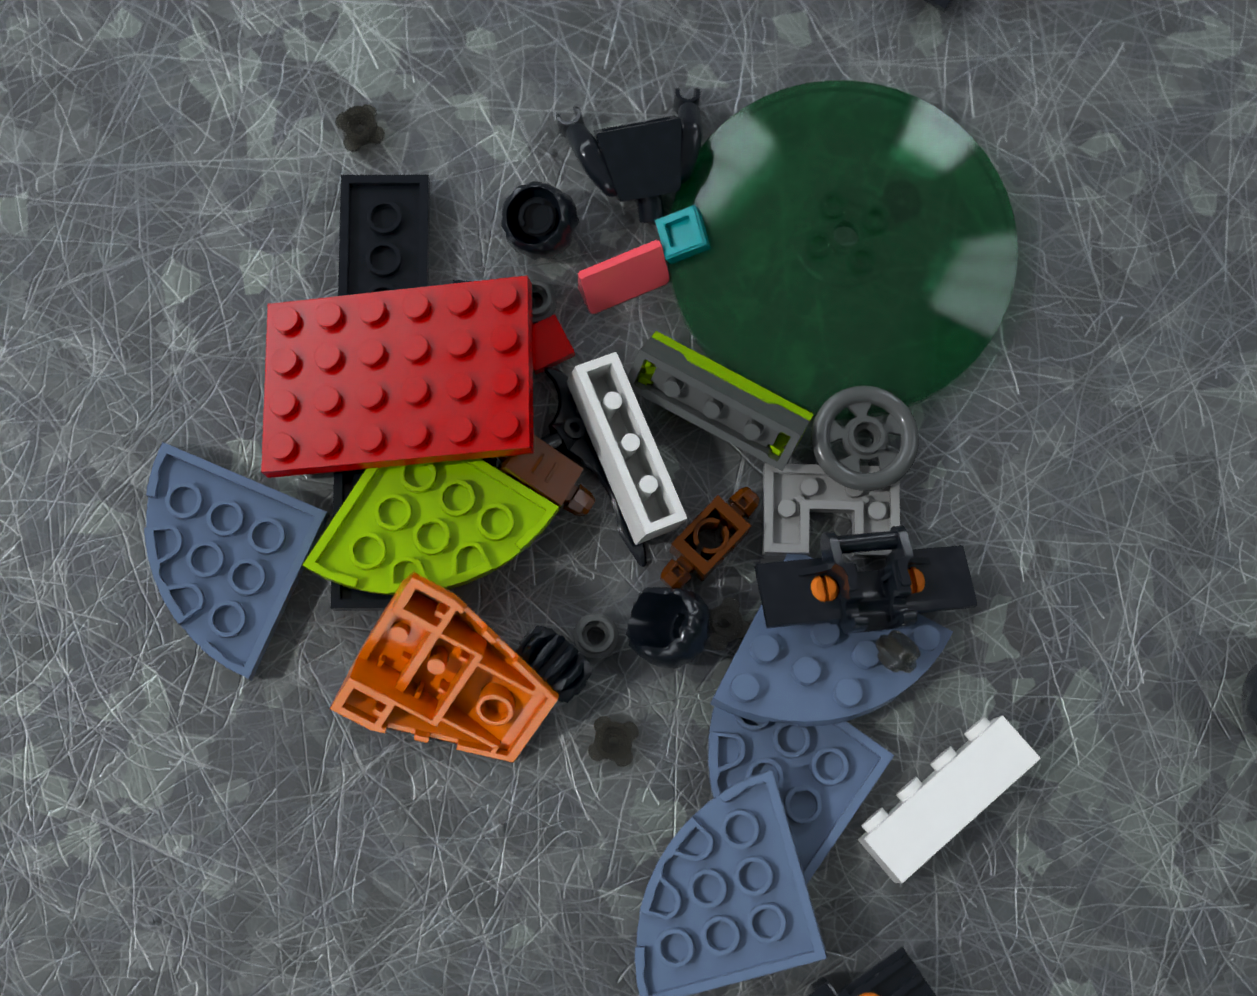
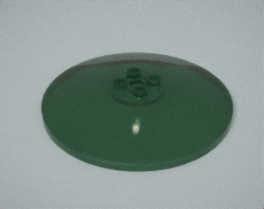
M827 80L800 84L766 95L745 106L710 135L700 148L691 177L687 182L681 184L680 191L676 192L671 214L696 205L700 209L711 247L707 251L673 264L668 262L670 282L676 304L695 342L712 361L814 414L813 417L816 416L820 407L831 396L841 390L854 386H873L889 391L901 399L908 408L939 393L957 380L987 347L1000 326L1011 300L1017 272L1018 237L1009 196L997 170L974 138L956 121L922 99L895 88L853 80ZM840 227H849L856 232L858 241L852 246H842L834 239L833 233ZM872 404L867 412V416L871 417L889 414L884 409ZM848 408L842 410L835 417V419L846 420L856 418Z

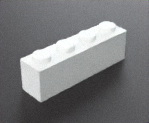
M617 352L575 366L567 380L568 387L635 545L676 530L687 519V516Z
M1003 715L991 721L985 716L979 719L964 733L969 740L956 752L951 746L944 750L930 763L935 770L922 782L917 777L912 779L897 792L896 796L900 800L897 805L888 813L883 808H880L861 825L866 832L857 840L894 883H903L1041 759Z

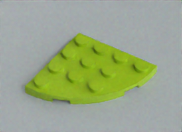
M480 458L366 469L303 563V566L329 581L348 588L375 594L394 595L402 581L413 572L449 590L489 575L513 560L528 548L547 528L558 513L559 506Z

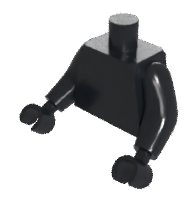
M676 88L673 109L678 114V117L673 115L593 130L594 136L585 127L579 107L573 108L575 119L572 121L562 120L560 113L556 115L560 133L563 137L567 138L587 176L608 197L616 196L620 202L636 199L640 223L655 222V220L665 216L662 194L680 191L681 184L687 182L693 173L701 148L703 135L699 109L701 91L698 88H694L693 98L691 99L682 97L680 95V88Z

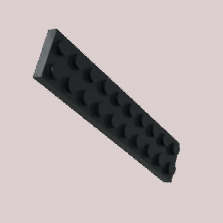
M341 175L338 296L429 286V175ZM366 469L334 472L333 518ZM331 581V609L333 611H384L393 595L375 594L348 588Z

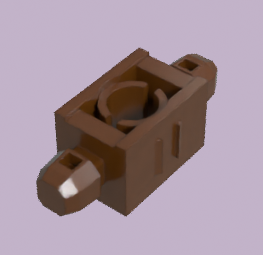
M534 435V454L490 457L493 461L501 460L497 467L498 470L560 507L564 504L563 509L575 516L587 515L595 503V498L590 491L581 484L578 486L574 485L583 468L536 435Z
M744 487L729 498L728 502L730 504H727L717 495L671 543L669 552L677 560L671 559L662 570L660 580L668 588L681 589L691 580L690 573L692 572L703 582L720 563H723L728 554L733 552L734 548L749 533L751 525L743 517L749 519L757 509L760 501L758 495L750 488ZM721 523L724 526L720 534L722 545L714 549L704 548L699 555L696 552L700 543L698 534L705 529L716 530ZM729 532H731V533L733 534V536H732L730 539H729ZM691 538L692 547L687 543Z

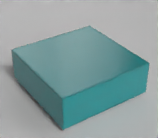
M696 205L655 220L665 259L670 264L711 249L700 209Z

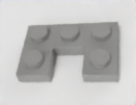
M764 463L762 555L786 556L787 554H802L808 556L809 512L852 513V534L890 531L893 526H900V480L883 489L859 491L835 482L823 471L820 465L786 464L784 470L781 471L768 463ZM860 466L861 473L880 471L879 466ZM891 550L852 553V557L886 558L891 553Z

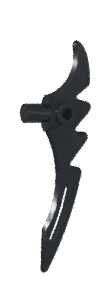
M546 367L544 371L552 380L557 390L558 409L554 419L548 425L550 433L542 437L541 440L554 449L560 448L564 453H568L578 459L598 478L612 502L619 535L641 567H645L647 564L645 543L635 545L633 538L629 536L625 519L579 411L576 410V403L567 384L569 377L556 368Z

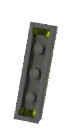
M658 331L639 350L627 377L633 392L781 471L784 470L814 415Z

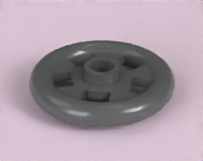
M854 386L835 393L820 407L812 425L811 442L817 462L831 479L853 490L874 491L896 483L910 470L917 456L919 434L914 416L906 404L897 396L878 387ZM871 404L889 413L884 424L874 417L867 416ZM848 408L856 418L852 419L845 428H842L834 419L842 410ZM867 433L872 439V444L869 446L860 445L856 438L857 434ZM888 434L901 436L898 454L885 451ZM842 440L844 449L850 455L840 461L835 457L830 446L831 443ZM875 458L878 459L880 471L861 473L859 460L870 461Z

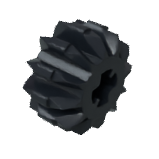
M537 625L530 633L523 637L519 642L518 648L515 650L559 694L558 700L560 702L568 703L575 695H578L592 675L591 664L586 660L585 655L579 652L575 645L568 642L563 635L560 636L552 628Z

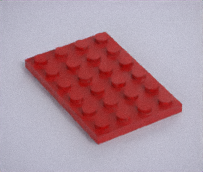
M528 276L268 304L261 473L267 478L534 454L532 283Z

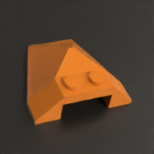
M413 572L402 581L362 645L332 702L330 710L371 731L386 733L387 728L407 732L414 734V740L428 743L430 738L457 744L456 750L514 763L558 701L559 694L456 594Z

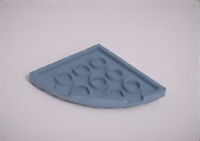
M162 442L153 463L146 492L148 503L144 535L153 578L172 616L191 639L204 652L223 666L252 681L305 569L303 563L315 547L329 514L327 511Z
M787 554L784 561L813 558L802 554ZM761 603L710 704L733 715L761 723L773 721L798 724V727H810L849 721L883 707L910 688L932 666L944 650L953 631L918 613L916 623L906 628L844 634L839 624L830 625V622L766 628Z
M714 706L708 735L707 761L712 797L715 798L726 789L749 777L774 769L807 884L894 755L847 721L810 727H798V724L773 721L761 723L733 715Z
M774 769L749 777L726 789L706 803L685 823L660 857L648 882L639 912L637 944L635 947V967L639 996H688L827 959L826 949Z

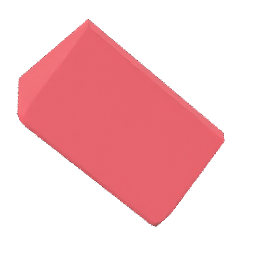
M659 240L644 244L581 270L578 273V288L591 314L599 313L664 286L669 282V273L663 248Z

